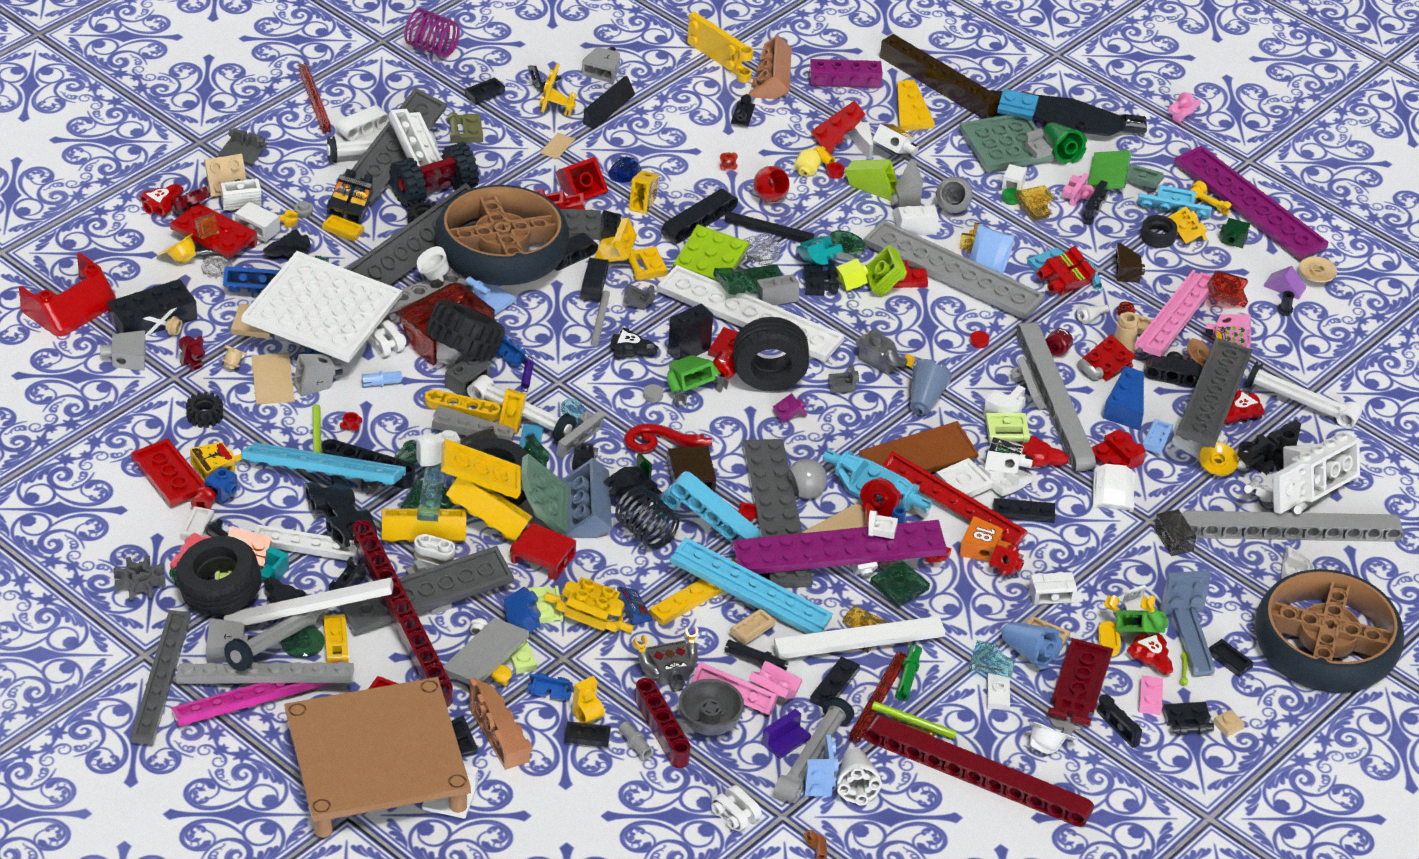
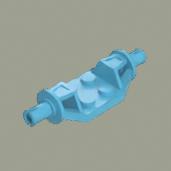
M828 448L823 454L822 459L836 466L835 474L840 477L849 494L862 500L860 498V491L863 485L868 481L882 477L892 482L897 490L900 491L903 500H900L899 506L905 508L906 511L915 506L927 513L928 509L932 507V500L919 495V485L912 484L906 478L873 461L855 456L850 450L840 455ZM848 470L852 472L851 477L846 473ZM876 495L878 497V502H883V497L881 495Z

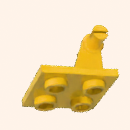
M556 63L555 69H551L543 89L544 94H542L539 104L542 105V113L545 112L548 101L566 107L564 115L566 116L568 112L569 117L576 106L577 94L574 93L573 96V92H571L568 98L553 89L560 64Z

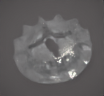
M212 256L202 262L201 269L208 278L215 277L217 279V277H224V266H233L232 262L226 257Z

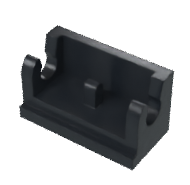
M350 556L345 570L336 582L332 580L329 584V591L359 585L366 577V566L362 558L359 559L357 566L353 563V557Z

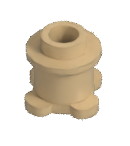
M225 345L224 347L227 348L224 359H221L224 361L223 365L233 370L235 367H240L242 355L247 356V353Z

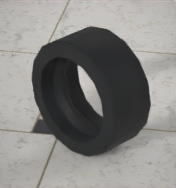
M1152 215L1145 218L1142 223L1141 238L1147 245L1165 248L1175 242L1177 225L1171 218L1162 215ZM1151 229H1160L1167 233L1159 234L1151 231Z

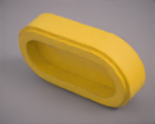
M1105 621L1098 627V644L1114 648L1112 657L1120 653V632H1116V623Z

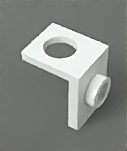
M1146 585L1126 591L1122 601L1126 610H1144L1140 607L1146 590Z

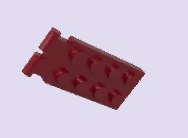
M1075 638L1071 639L1052 698V703H1055L1054 708L1049 707L1047 716L1066 720L1067 716L1072 717L1071 722L1090 727L1092 718L1088 716L1090 712H1095L1114 648Z

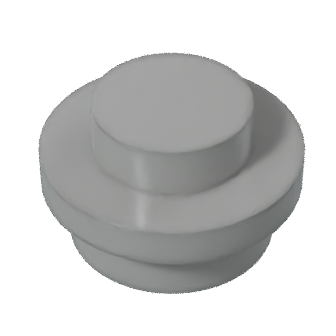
M301 201L294 206V211L298 213V217L307 218L313 212V205L307 201Z

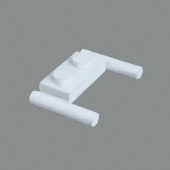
M1253 480L1244 487L1246 493H1251L1256 489L1255 495L1260 496V500L1266 503L1273 502V489L1262 484L1260 485L1258 480ZM1303 501L1292 507L1291 510H1294L1296 514H1300L1308 507V502Z

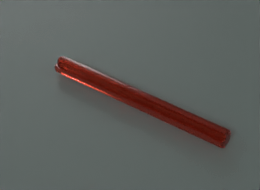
M306 63L299 64V72L323 133L331 132L332 126L309 66Z
M896 652L849 734L851 742L859 743L862 739L864 731L877 712L871 709L873 703L876 701L882 704L903 667V660L907 657L905 653Z

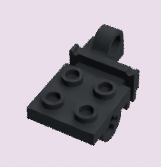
M1295 419L1283 425L1280 429L1269 433L1267 438L1259 434L1256 436L1257 440H1255V443L1249 441L1241 442L1237 452L1238 457L1249 467L1251 466L1259 473L1263 472L1265 475H1268L1269 471L1272 473L1275 466L1284 469L1283 447L1297 445L1301 423Z

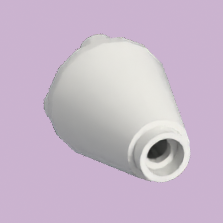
M852 747L846 751L837 778V791L846 801L863 806L877 796L882 787V781L879 772L865 753L857 747Z

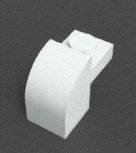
M1018 385L1010 395L994 390L985 401L983 415L986 416V413H1021L1026 401V397H1024L1025 388Z

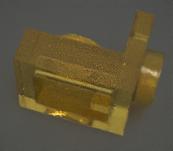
M975 222L974 230L970 229L969 233H961V250L972 251L978 225L982 223Z

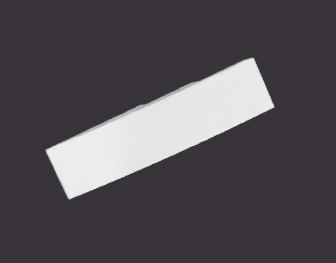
M843 100L842 109L850 104L851 101ZM860 121L848 133L857 148L868 159H872L873 140L869 122Z

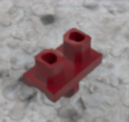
M184 336L179 340L178 346L182 351L180 358L182 367L188 365L191 371L202 368L203 362L201 359L205 356L203 349L204 339L202 336H198L196 340L190 336Z

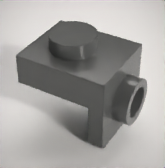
M628 284L625 288L624 301L642 310H645L648 304L651 305L655 299L653 285H650L646 291L631 284Z
M849 364L847 373L828 375V382L832 393L855 391L856 383H859V373L855 371L853 364Z

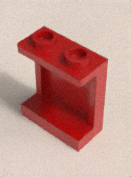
M531 523L527 530H523L519 540L512 544L510 548L511 562L516 564L520 558L545 567L548 569V578L556 581L576 556V540Z

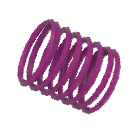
M422 8L416 9L410 15L404 30L406 44L416 46V48H421L424 51L427 50L429 53L433 52L434 55L438 54L442 58H446L453 53L460 36L458 22L435 13H430ZM417 12H421L419 15H417V17L415 18V20L413 21V23H412V25H411V28H410V31H409V41H408V39H407V32H408L409 24H410V22H411L413 16H414ZM423 15V18L416 29L414 40L412 41V33L414 26L418 19ZM430 24L429 32L427 34L425 41L423 42L425 32ZM452 25L453 34L450 45L446 52L442 54V51L447 45L450 35V26ZM434 27H435V33H434L433 39L431 40V42H430V44H429V40H430L431 33H432V31H433V29H434ZM441 29L439 40L435 46L436 37ZM447 32L445 41H444V43H443V45H442L443 38H444V36H445V33Z

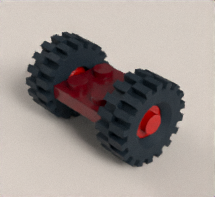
M460 142L444 147V150H442L443 160L423 166H417V161H414V158L411 157L391 163V170H389L391 186L404 208H408L411 203L414 204L417 201L420 203V200L425 202L428 193L441 188L445 189L449 186H453L454 190H457L465 183L470 188L478 186V165H476V158L473 157V151L470 150L469 145H466L465 142Z

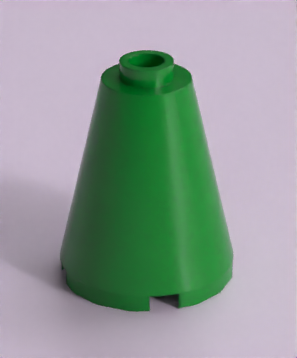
M1055 122L1045 126L1043 135L1058 161L1063 164L1075 163L1083 157L1087 149L1085 147L1087 138L1081 131Z

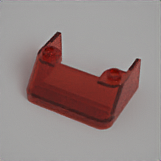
M450 283L400 310V321L413 350L433 366L436 365L437 340L427 334L426 325L435 304L439 300H449L465 305L495 320V309L461 283Z

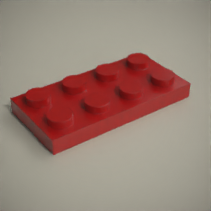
M168 438L131 452L132 460L170 507L192 499L198 488L205 487L204 481Z

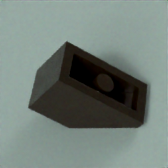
M1117 243L1115 253L1117 281L1140 283L1141 275L1145 273V264H1142L1141 256L1122 243Z

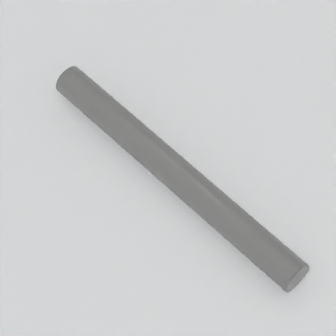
M606 290L602 292L591 340V345L598 346L610 296V292Z

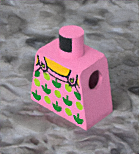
M1222 314L1217 324H1207L1205 333L1206 335L1216 336V338L1250 348L1251 315Z

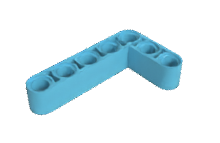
M690 472L681 473L660 497L674 511L683 502L732 544L733 540L761 537L757 527Z

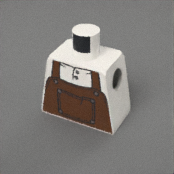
M880 124L873 137V141L898 154L910 153L915 155L919 149V146L913 143L915 137L894 124Z

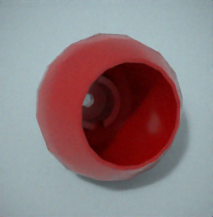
M766 166L760 169L753 181L757 196L766 202H777L783 199L790 187L787 173L778 166Z

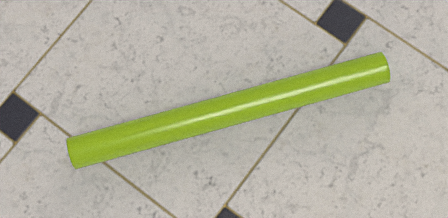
M315 404L312 407L313 452L321 453L320 405Z
M874 701L871 708L877 712L933 731L953 740L957 731L876 701Z

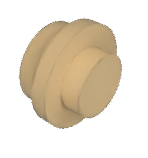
M173 316L171 319H168L166 330L170 336L179 335L182 329V320Z

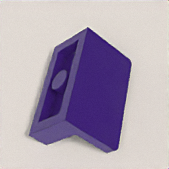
M797 709L792 710L763 729L762 745L779 759L808 742L811 738V734L800 726L802 713Z

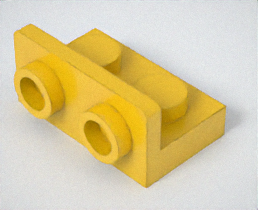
M1185 206L1169 216L1176 223L1177 234L1185 244L1199 236L1204 241L1207 240L1205 234L1207 229L1202 222H1198L1199 219L1194 211L1190 212Z

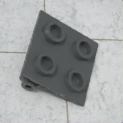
M236 128L230 129L228 135L231 138L218 153V156L242 154L243 162L252 165L268 145V142H265V138L262 135L252 134L251 132L247 133V131L242 132V130Z

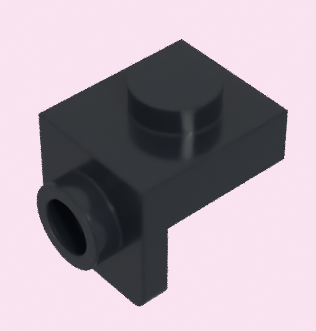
M581 443V445H578L574 449L572 468L577 469L591 458L595 459L598 456L599 448L593 447L594 445L591 443Z

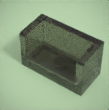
M1180 510L1156 514L1154 530L1169 554L1175 556L1193 552L1197 536Z

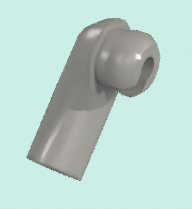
M1080 359L1077 363L1078 367L1093 380H1099L1104 375L1102 368L1097 367L1095 369L1085 359Z

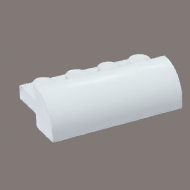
M407 109L391 110L389 112L388 119L406 158H414V161L416 160L418 163L417 166L442 160L420 112L409 113Z

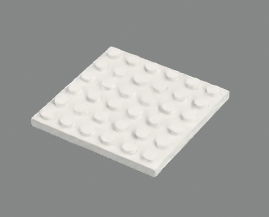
M296 251L243 313L241 322L349 363L401 298L402 290Z

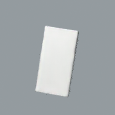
M194 506L180 533V539L185 540L194 532L204 537L207 532L206 524L212 521L214 510Z

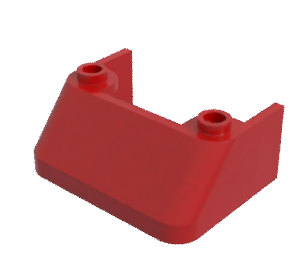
M81 253L77 254L79 279L82 281L62 293L56 295L52 291L42 290L34 295L23 286L19 287L21 312L55 336H66L107 312V302L116 299V295L101 267Z

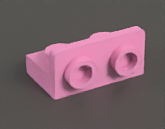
M768 661L764 662L760 672H751L748 679L788 699L795 698L802 683L800 677Z

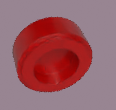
M832 162L827 165L826 175L828 177L839 179L844 176L845 167L841 163Z
M975 331L970 335V344L975 348H985L989 345V335L984 331Z

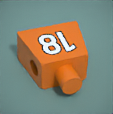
M973 516L961 541L959 556L990 562L997 545L1007 548L1008 544L1012 545V543L1002 541V528Z

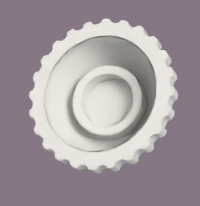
M438 341L433 345L431 351L434 360L444 364L458 363L465 356L464 353L449 348Z

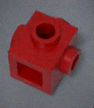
M1008 544L1007 548L997 545L989 564L998 567L997 572L1009 576L1010 573L1017 574V571L1020 572L1024 565V560H1022L1024 555L1019 553V548Z

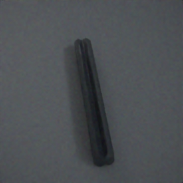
M730 211L725 214V222L800 242L815 238L814 233Z

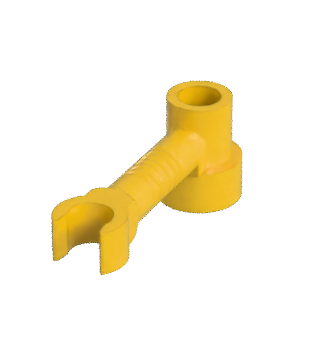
M1196 181L1191 186L1189 191L1196 192L1195 200L1198 198L1211 204L1223 215H1228L1231 212L1228 209L1232 206L1230 202L1219 201L1205 194L1207 186L1204 182Z

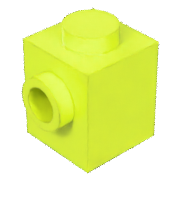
M858 259L836 267L840 282L846 291L868 283L866 278L868 270L865 264H861Z

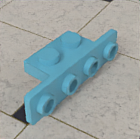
M1160 185L1158 196L1141 193L1138 195L1137 204L1145 208L1154 207L1162 211L1170 210L1177 212L1186 206L1190 212L1194 211L1199 218H1210L1212 211L1210 206L1194 204L1195 191Z

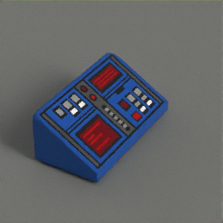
M617 587V591L621 592L619 600L624 602V611L632 625L652 620V616L636 589Z

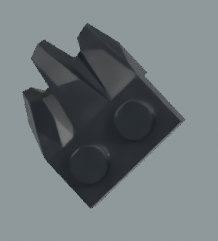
M638 466L623 467L604 481L606 485L612 487L608 492L614 496L622 497L631 488L641 485L649 487L659 497L662 494L657 484L650 480L644 474L643 469ZM637 489V490L631 492V493L623 500V502H625V501H626L630 496H632L634 493H637V492H639V491H641V490H644V489ZM643 493L636 496L628 503V505H631L638 498L648 494ZM647 498L641 500L635 506H640L647 500Z

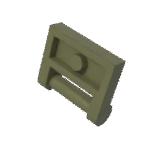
M455 112L448 114L447 118L451 127V142H483L480 114L458 115ZM458 124L463 125L464 134L458 132Z

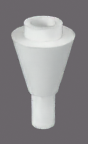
M1081 305L1077 310V317L1083 324H1088L1100 314L1108 312L1109 307L1108 305L1099 307Z

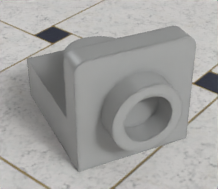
M1041 128L1028 132L1025 140V148L1036 159L1052 155V148L1042 139L1044 131Z

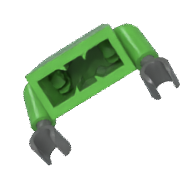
M690 355L680 360H674L669 364L670 370L667 373V382L672 394H675L674 405L679 408V401L684 402L686 406L687 396L681 393V391H687L713 380L717 381L715 389L718 392H722L723 387L725 389L728 387V379L720 377L721 373L713 364V361Z

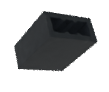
M702 303L670 317L668 354L675 360H680L690 355L698 356L707 352L711 347L713 313Z

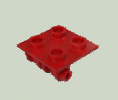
M1110 334L1082 359H1085L1095 369L1097 367L1102 368L1104 372L1102 378L1107 382L1122 368L1124 369L1125 366L1133 368L1132 360L1136 356Z

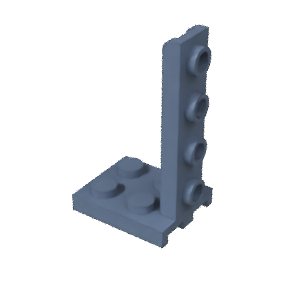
M1209 570L1168 573L1160 608L1166 614H1173L1193 675L1214 674L1215 665L1197 616V612H1203L1211 578Z

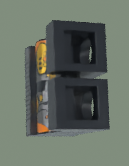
M346 169L343 175L340 174L331 199L328 200L326 205L327 214H333L341 218L345 216L346 220L362 224L373 194V176L363 174L362 179L358 180L355 179L356 172L354 170Z

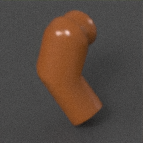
M807 830L804 833V839L809 846L816 850V859H827L826 839L813 830Z

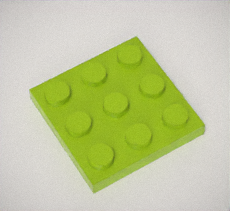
M697 225L674 261L673 268L678 265L726 285L748 250L749 242Z

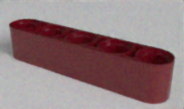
M650 678L639 679L636 682L635 691L637 706L670 764L675 768L686 767L690 761L691 748L687 737L655 682Z

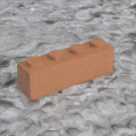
M776 35L764 44L760 56L761 63L756 69L758 76L752 82L754 89L749 92V95L753 98L777 99L780 96L786 95L790 90L792 48L779 35Z
M475 678L470 679L469 710L504 769L530 762L532 745L529 739H525L520 724H516L512 711L506 708L503 696L498 694L493 686Z

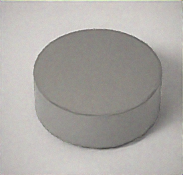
M656 384L647 385L644 388V399L651 403L661 401L663 399V388Z

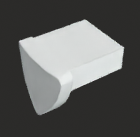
M870 510L868 536L894 539L898 518L880 516L877 514V511Z

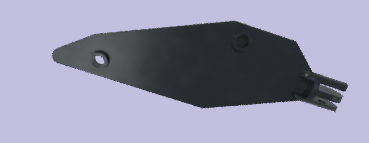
M990 90L998 96H1002L1003 91ZM1036 95L1039 96L1033 118L1047 123L1055 122L1079 130L1084 134L1111 136L1120 131L1145 134L1147 132L1145 116L1118 115L1074 98Z

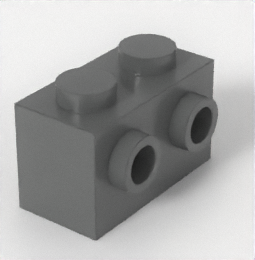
M473 356L463 358L445 372V387L458 395H468L467 387L481 375L490 377V363Z

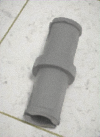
M623 722L619 727V731L628 740V745L635 749L642 759L650 758L654 750L645 741L644 735L641 732H637L630 722Z

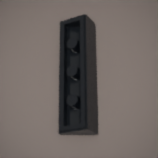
M624 76L584 109V125L595 129L635 96L628 76Z

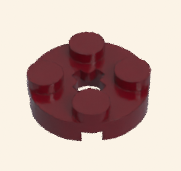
M204 186L185 193L186 195L176 197L171 201L175 210H180L209 198L210 194L207 187Z

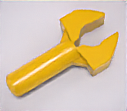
M285 210V214L279 215L280 222L285 224V228H291L298 224V213L293 210Z

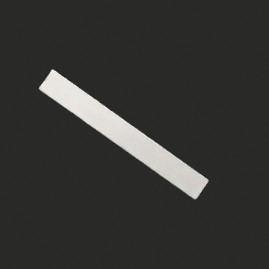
M391 577L239 610L224 615L223 620L241 622L244 626L386 596L392 594L393 581Z
M940 616L774 638V646L778 657L785 659L945 637V629Z

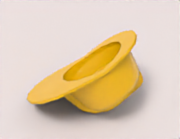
M193 233L180 242L159 252L157 256L167 253L176 262H188L196 255V246L191 238Z

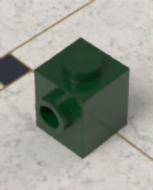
M1228 218L1226 225L1222 224L1220 235H1223L1221 243L1243 249L1248 237L1250 223Z

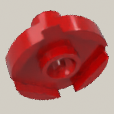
M878 477L863 485L860 491V498H862L863 502L861 506L865 512L866 503H870L880 516L890 517L893 509L900 504L901 493L892 482ZM876 495H881L883 502L879 503Z

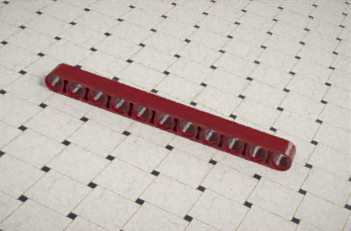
M358 520L353 525L354 544L373 581L392 577V594L381 596L421 679L438 677L448 708L453 702L452 683L372 524L367 520Z
M874 716L864 731L865 739L871 744L1074 826H1085L1094 810L1093 802L1086 797L884 716Z

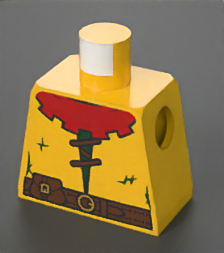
M222 442L190 449L191 465L204 483L210 473L217 470L220 466L235 473V462L242 460L239 448L229 451Z

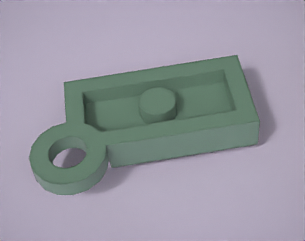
M1132 165L1127 175V180L1131 183L1153 189L1164 179L1163 172L1137 165Z

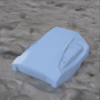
M979 224L969 259L1003 274L1012 251L1015 235H1007Z

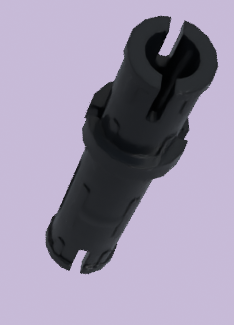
M731 639L725 645L728 646V648L725 647L726 653L758 663L761 667L765 661H768L784 670L788 668L785 666L789 665L788 660L773 656L771 652H762Z

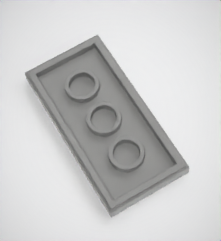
M494 617L443 667L449 677L469 685L472 678L483 682L530 637L529 631Z

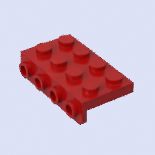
M200 203L194 204L170 223L171 230L185 237L193 233L191 236L193 241L229 259L247 245L251 247L257 245L256 231Z

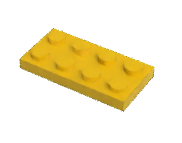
M446 438L444 439L441 448V472L483 486L486 489L494 490L505 496L516 499L521 494V466Z

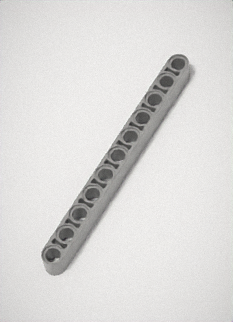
M1038 322L1018 323L1016 326L1018 341L1033 372L1065 453L1069 456L1072 470L1074 472L1094 470L1096 467L1095 455Z
M1186 511L1180 516L1182 533L1187 538L1396 542L1404 536L1400 518L1393 514H1296L1291 512L1279 514L1275 512Z

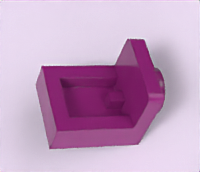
M792 393L773 406L783 423L799 412L804 417L807 416L804 410L807 406L800 397L796 399Z

